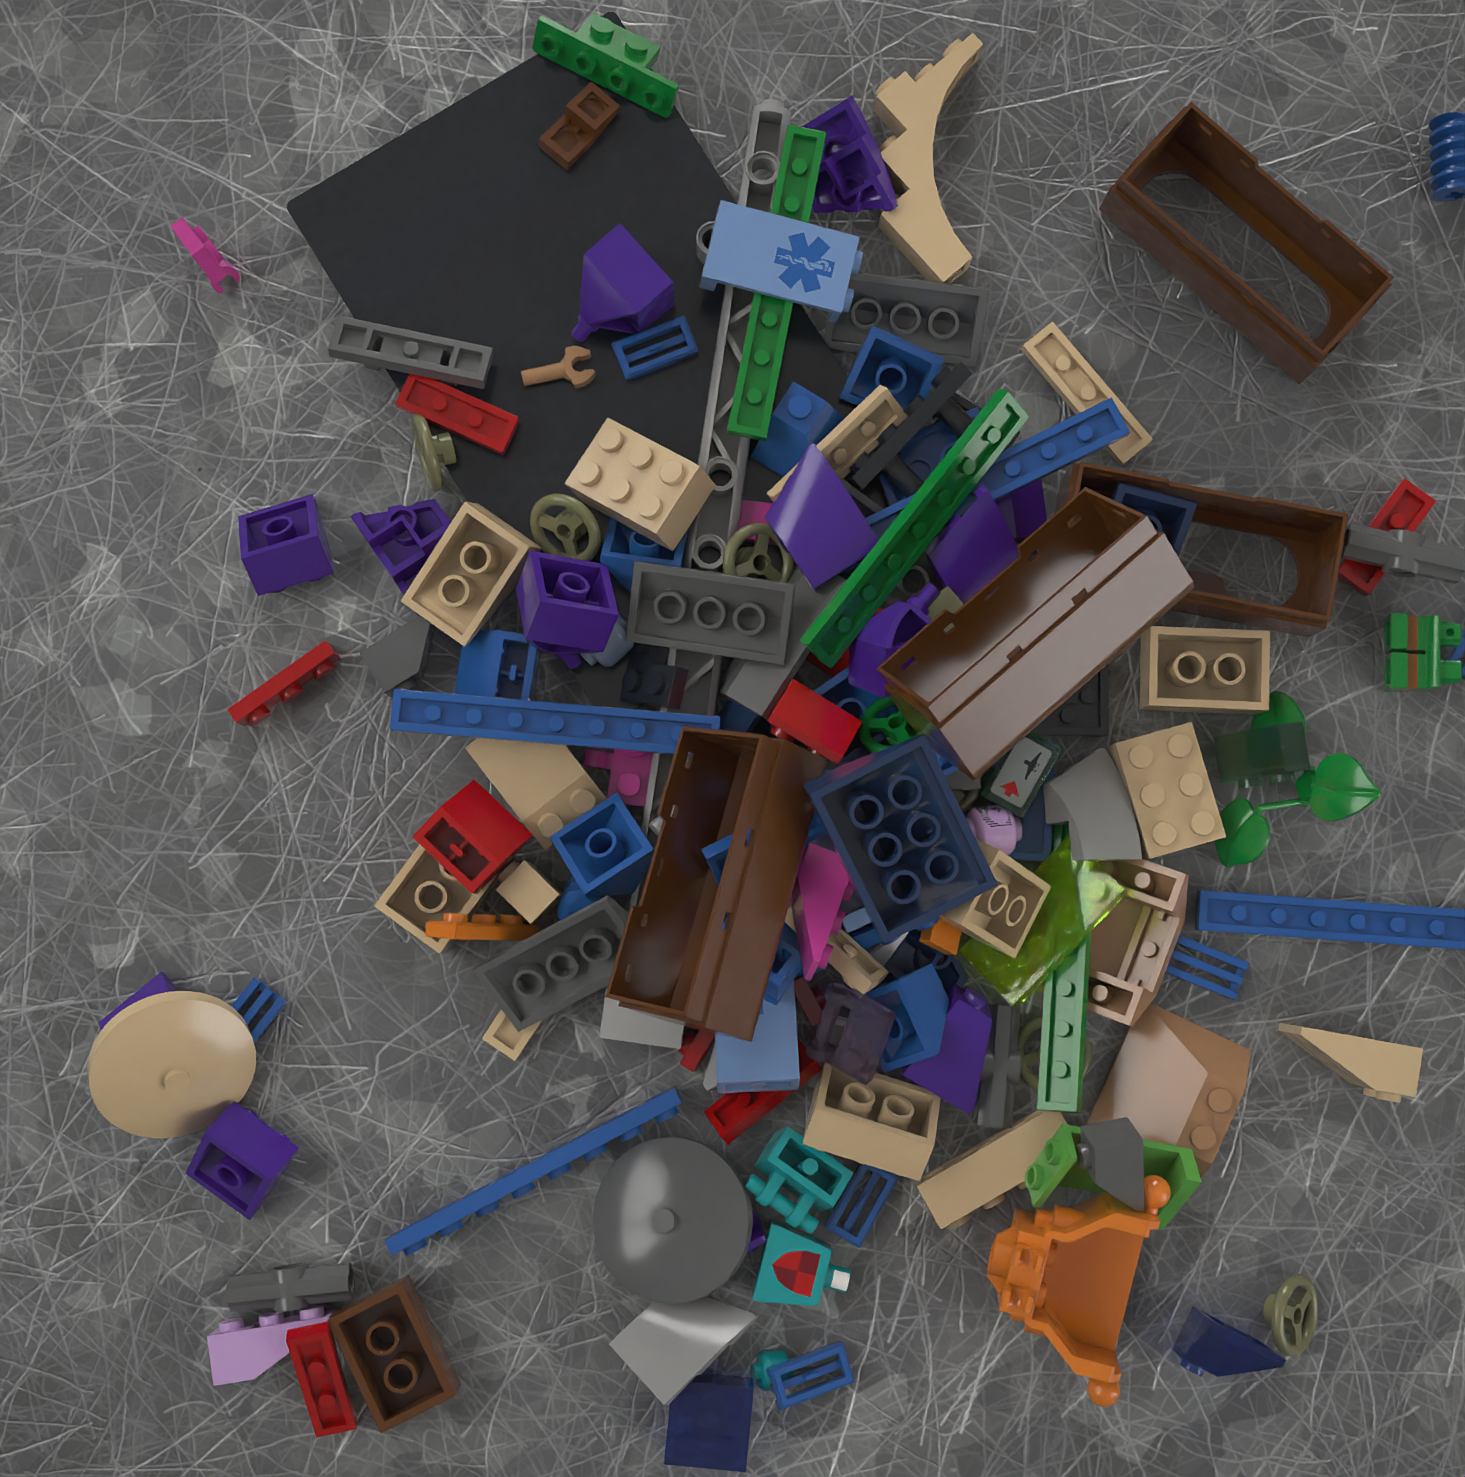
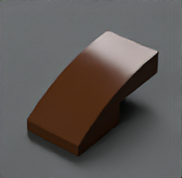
M590 82L566 105L565 114L539 138L538 147L564 169L568 170L602 134L619 112L620 105L593 82Z

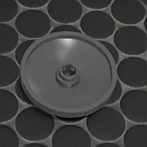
M681 1137L657 1138L643 1142L631 1148L617 1159L600 1184L593 1211V1230L597 1248L604 1264L613 1277L637 1296L649 1301L666 1304L690 1302L705 1297L722 1287L741 1265L747 1253L752 1235L753 1216L748 1190L744 1188L745 1183L737 1169L723 1154L711 1146L697 1140Z

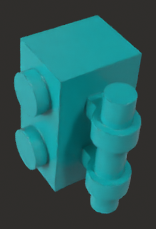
M787 1126L773 1134L754 1164V1167L768 1176L767 1181L764 1182L756 1175L751 1174L744 1188L756 1195L755 1200L764 1207L770 1205L784 1215V1221L793 1228L799 1226L811 1234L816 1229L819 1220L808 1213L810 1207L817 1212L833 1208L854 1173L827 1153L803 1145V1136ZM780 1186L798 1197L797 1201L794 1203L778 1192Z

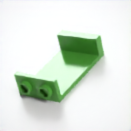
M1061 1124L1053 1137L1046 1142L1044 1149L1033 1164L1028 1166L1025 1173V1185L1029 1189L1033 1207L1040 1208L1056 1186L1100 1194L1105 1192L1104 1189L1095 1184L1088 1171L1081 1169L1078 1164L1075 1147L1076 1144H1080V1127ZM1143 1140L1144 1178L1150 1175L1160 1176L1167 1181L1171 1190L1168 1203L1159 1208L1157 1213L1160 1220L1158 1230H1163L1202 1181L1192 1149Z

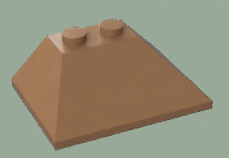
M1143 859L1096 861L1088 1011L1132 1027L1157 996L1185 921L1189 875ZM1049 912L1021 985L1044 993Z
M1150 1003L1132 1027L1129 1026L1085 1125L1128 1117L1143 1140L1192 1149L1200 1178H1202L1213 1164L1245 1092L1251 1050Z

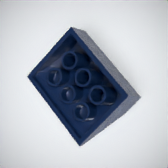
M925 734L841 765L802 785L876 933L884 944L998 886Z

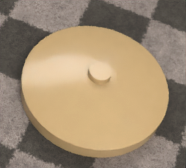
M173 991L160 993L141 999L116 1014L100 1031L88 1057V1084L97 1109L117 1128L127 1133L147 1138L180 1137L212 1125L233 1101L236 1103L240 1102L247 1092L255 1073L256 1049L245 1020L228 1003L200 992Z

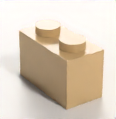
M525 860L521 864L515 861L512 862L498 877L502 884L496 891L530 924H538L556 906L563 894L535 865Z

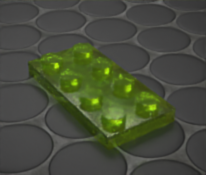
M1067 836L1033 872V874L1049 884L1051 888L1016 958L1008 956L974 938H971L959 951L1006 1001L1015 1008H1018L1128 893L1097 861H1072L1070 836Z

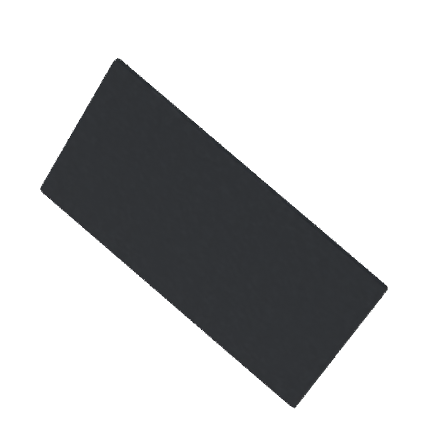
M608 12L601 16L626 29L616 13ZM540 54L533 56L290 200L287 204L288 212L354 319L493 348V359L484 389L461 384L451 387L519 417L520 422L504 456L432 423L427 422L432 436L449 432L454 446L456 463L445 466L467 502L480 504L535 544L537 543L533 538L530 527V515L534 505L542 497L549 494H565L582 502L564 483L607 418L698 464L725 284L717 283L714 291L699 288L704 264L697 256L696 235L698 229L703 224L715 221L721 200L737 204L675 105L669 117L664 118L595 82L593 83L620 105V110L589 149L568 170L564 169L538 147L539 138L565 114L566 105L593 81ZM618 224H621L673 281L675 306L650 328L684 315L699 352L698 355L628 382L624 378L612 348V343L633 334L599 328L597 331H592L584 342H579L572 336V331L579 322L584 254ZM710 239L704 243V246L707 249L709 247ZM793 302L772 414L794 381L827 401L843 418H846L857 407V405L839 398L847 376L802 305ZM681 329L626 349L623 352L626 356L683 333ZM687 343L632 363L629 367L632 368L687 346ZM579 346L590 350V359L577 361L573 365V369L578 372L588 369L595 370V378L585 387L576 389L565 378L524 386L521 371L560 363L565 356V349L567 347ZM445 355L441 363L443 366H445ZM386 369L399 392H401L409 373ZM750 439L743 500L773 503L766 493L782 477L751 459V455L759 440ZM717 470L710 475V479L715 485L724 486L731 481V476L727 471ZM851 471L843 479L847 481L854 473ZM875 476L860 492L885 509L889 505L878 478ZM582 502L597 520L601 534L600 548L590 562L601 563L600 556L610 517ZM551 506L544 513L556 518L567 507ZM542 527L550 543L566 553L563 542L556 537L555 533ZM588 531L576 541L580 553L588 546ZM742 542L738 550L743 547H754L755 543ZM768 545L767 554L770 557L771 565L781 573L783 565L781 551L778 546ZM708 546L703 548L698 556L704 563L713 564L720 559L721 554L715 547ZM756 557L753 560L754 568L757 567ZM608 570L617 609L628 620L631 593ZM757 577V579L767 580L765 577ZM631 650L612 667H605L598 661L591 666L581 656V664L571 669L593 706L636 710L644 706L619 700L622 690V678L627 669Z

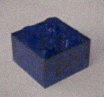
M710 1373L696 1375L670 1403L664 1464L746 1473L754 1393L753 1379L750 1377Z

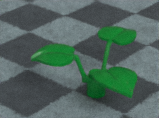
M1273 691L1269 693V710L1254 715L1249 735L1253 736L1297 728L1300 732L1302 743L1306 734L1305 718L1298 704L1289 695L1280 691ZM1344 753L1331 754L1318 765L1317 769L1304 763L1302 767H1299L1304 771V774L1299 776L1296 781L1298 798L1259 804L1255 808H1253L1249 800L1237 798L1225 806L1220 813L1226 837L1215 840L1217 854L1221 863L1226 868L1249 864L1259 858L1266 850L1270 840L1269 823L1265 817L1260 815L1264 811L1293 806L1306 807L1310 803L1312 812L1318 818L1326 821H1339L1353 816L1368 807L1382 795V792L1371 781L1362 765L1350 755Z

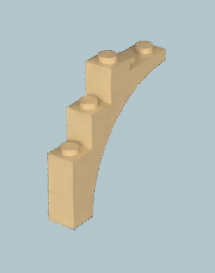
M974 33L963 42L960 39L955 40L944 51V58L935 66L931 63L926 65L916 75L914 80L904 71L896 79L889 77L875 93L877 96L874 112L895 134L880 146L879 151L892 186L899 193V195L895 194L898 204L892 211L880 209L882 213L878 227L927 281L953 283L969 268L972 260L971 254L954 233L941 206L934 179L933 141L936 123L944 103L957 82L979 60L983 43Z

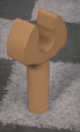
M579 346L567 347L565 349V356L560 363L521 371L524 386L565 378L576 389L585 387L595 378V370L588 369L578 372L573 369V365L577 361L590 359V350Z

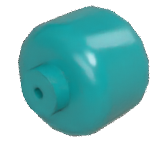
M781 1349L761 1350L757 1354L756 1363H751V1378L757 1380V1385L761 1390L772 1391L770 1386L772 1381L767 1375L766 1368L789 1360L791 1357L788 1356L786 1351ZM793 1371L780 1375L781 1380L793 1376Z

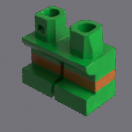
M1399 613L1388 615L1384 619V654H1388L1384 657V692L1434 691L1441 686L1460 682L1462 679L1461 661H1441L1440 647H1458L1461 645V624L1440 621V615L1426 617L1408 616V614Z

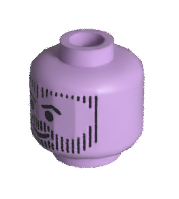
M1005 805L974 807L967 813L966 820L975 838L1001 850L1006 855H1010L1013 852L1016 842L1022 838L1020 819L1014 817L1011 810Z

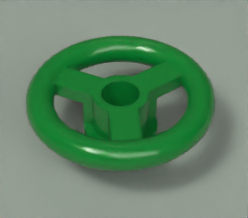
M891 697L877 699L867 708L861 718L862 723L858 729L859 738L864 748L870 753H875L919 736L901 711L891 714L888 718H876L881 711L895 704ZM883 731L890 746L881 745L874 741L871 732Z

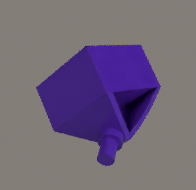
M618 224L584 254L579 322L572 331L573 338L579 342H584L592 331H597L599 328L629 334L639 333L650 328L675 306L673 281L621 224Z
M530 551L516 587L525 639L534 648L562 658L569 668H576L582 662V658L578 653L604 652L619 616L607 565Z
M928 583L917 597L911 596L907 602L898 601L877 613L868 621L849 646V684L884 698L890 697L884 689L887 684L876 668L932 621L927 617L930 613L928 608L941 594L934 585ZM911 657L906 663H904L901 666V668L904 670L913 661H915V659Z

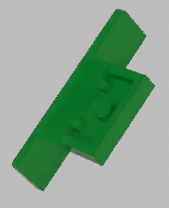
M594 13L589 16L577 32L542 15L539 17L532 46L534 52L664 118H668L672 113L679 85L650 70L658 60L660 46Z

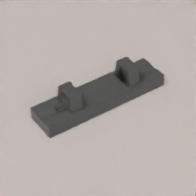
M338 316L328 347L330 357L361 363L368 369L380 371L381 368L437 379L449 386L456 387L457 384L480 389L485 387L493 359L492 347L344 316ZM444 355H445V366L441 365L442 359H443V356H444Z

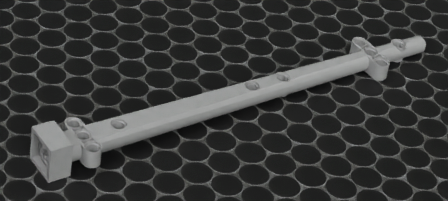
M766 99L761 104L753 107L738 205L768 213L771 211L787 125H790L791 112L784 107V103L781 101ZM765 169L771 172L773 176L768 180H759L753 174L757 170ZM715 221L703 224L698 229L696 235L697 256L703 264H705L708 251L704 243L711 239ZM725 285L697 465L701 466L709 477L714 471H727L731 476V481L724 486L716 485L687 529L682 568L723 574V555L726 545L733 534L739 530L750 438L727 434V428L754 292ZM708 546L715 547L721 554L720 559L713 564L704 563L698 556L703 548ZM669 648L666 665L678 666L689 670L680 709L660 707L659 712L715 716L723 656ZM652 754L641 831L654 850L658 836L648 825L658 817L657 812L672 763V754ZM687 756V759H686V762H685V766H684V767H686V764H687V761H688V757H689V756ZM650 865L637 889L630 896L628 913L630 907L638 906L640 903ZM642 914V918H641V921H640V926H641V924H642V920H643L644 914ZM605 997L599 1038L681 1049L685 1026L618 1006L619 1001Z

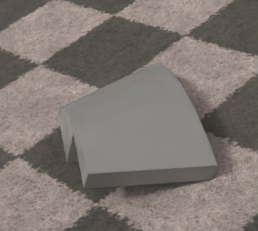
M1105 748L1093 749L1090 751L1089 756L1080 762L1070 765L1064 769L1063 774L1054 776L1043 784L1046 824H1069L1072 861H1131L1142 859L1139 833L1131 801L1122 777Z
M706 1296L678 1304L653 1302L624 1328L609 1345L662 1404L667 1406L696 1375H701L728 1345H733L758 1317L753 1312Z

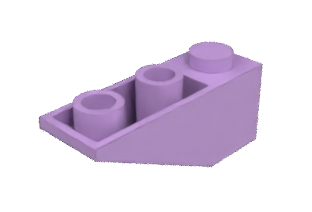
M314 1305L299 1309L300 1315L284 1317L283 1311L260 1315L259 1322L244 1324L243 1318L219 1322V1328H216L207 1336L213 1386L257 1378L290 1353L286 1343L287 1330L327 1322L336 1312V1309L324 1311L323 1305Z

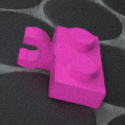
M182 217L170 226L205 272L208 282L216 292L221 294L224 291L218 282L227 276L225 273L230 274L236 282L240 280L239 273L231 263L222 261L224 258L199 225L191 229Z
M586 749L584 767L611 771L607 799L618 793L625 805L644 808L653 753L614 750V754Z

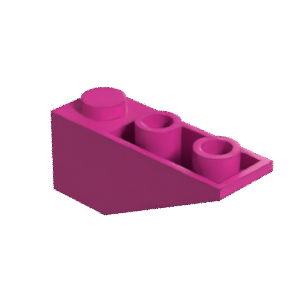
M813 843L809 844L803 857L790 899L804 979L811 981L817 967L825 970L834 947L827 944L830 933L838 934L846 913L839 909L842 899L849 901L854 891V887L837 853Z

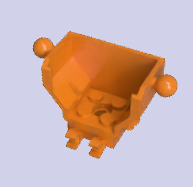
M1150 1175L1144 1178V1210H1134L1107 1191L1071 1207L1055 1204L1053 1209L1037 1208L1036 1212L1015 1207L1010 1228L997 1233L990 1247L986 1275L997 1290L999 1311L1009 1313L1012 1320L1023 1322L1024 1332L1047 1337L1075 1374L1091 1378L1087 1385V1394L1090 1400L1100 1407H1109L1115 1404L1120 1396V1385L1118 1382L1121 1378V1371L1115 1349L1143 1239L1144 1237L1149 1238L1151 1229L1159 1228L1158 1209L1165 1206L1171 1196L1169 1184L1165 1179L1157 1175Z

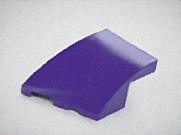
M852 95L801 126L826 132L812 205L814 213H832L835 210L860 212L861 210L884 209V211H892L898 206L882 155Z
M814 443L808 445L792 475L788 477L780 495L773 502L764 518L784 551L790 553L809 586L815 589L865 557L878 542V539L822 453Z
M984 485L975 491L977 500L962 517L956 514L947 524L944 532L937 536L925 550L934 576L944 588L949 586L963 604L1019 557L1015 539L991 493Z
M435 499L416 502L411 506L397 505L388 507L386 512L370 515L358 512L350 516L403 595H405L451 524V521Z

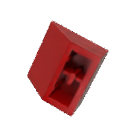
M794 679L790 682L767 720L773 724L770 733L791 743L794 739H797L808 746L806 750L826 759L828 762L831 760L836 764H839L862 723L858 718Z
M472 780L445 802L412 838L471 894H478L529 841L533 834L476 780Z

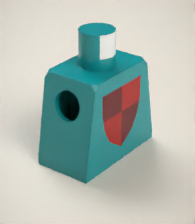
M770 1218L766 1234L767 1241L763 1246L752 1290L753 1301L818 1306L823 1288L846 1293L851 1269L829 1263L832 1253L830 1244L781 1221Z

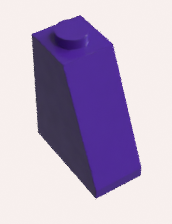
M953 983L946 993L949 1005L939 1053L933 1057L901 1068L904 1076L970 1115L975 1107L992 1017L987 1005L988 1000L983 994L972 987H968L965 990Z

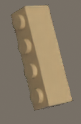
M1037 1109L1014 1122L1012 1128L1002 1129L921 1177L920 1181L914 1180L913 1183L940 1229L948 1226L952 1230L963 1225L971 1218L968 1213L980 1206H983L985 1210L996 1206L1006 1198L1003 1193L1015 1186H1018L1019 1189L1026 1188L1025 1173L1028 1166L1033 1164L1044 1149L1046 1142L1053 1137L1061 1124L1068 1125L1061 1112Z

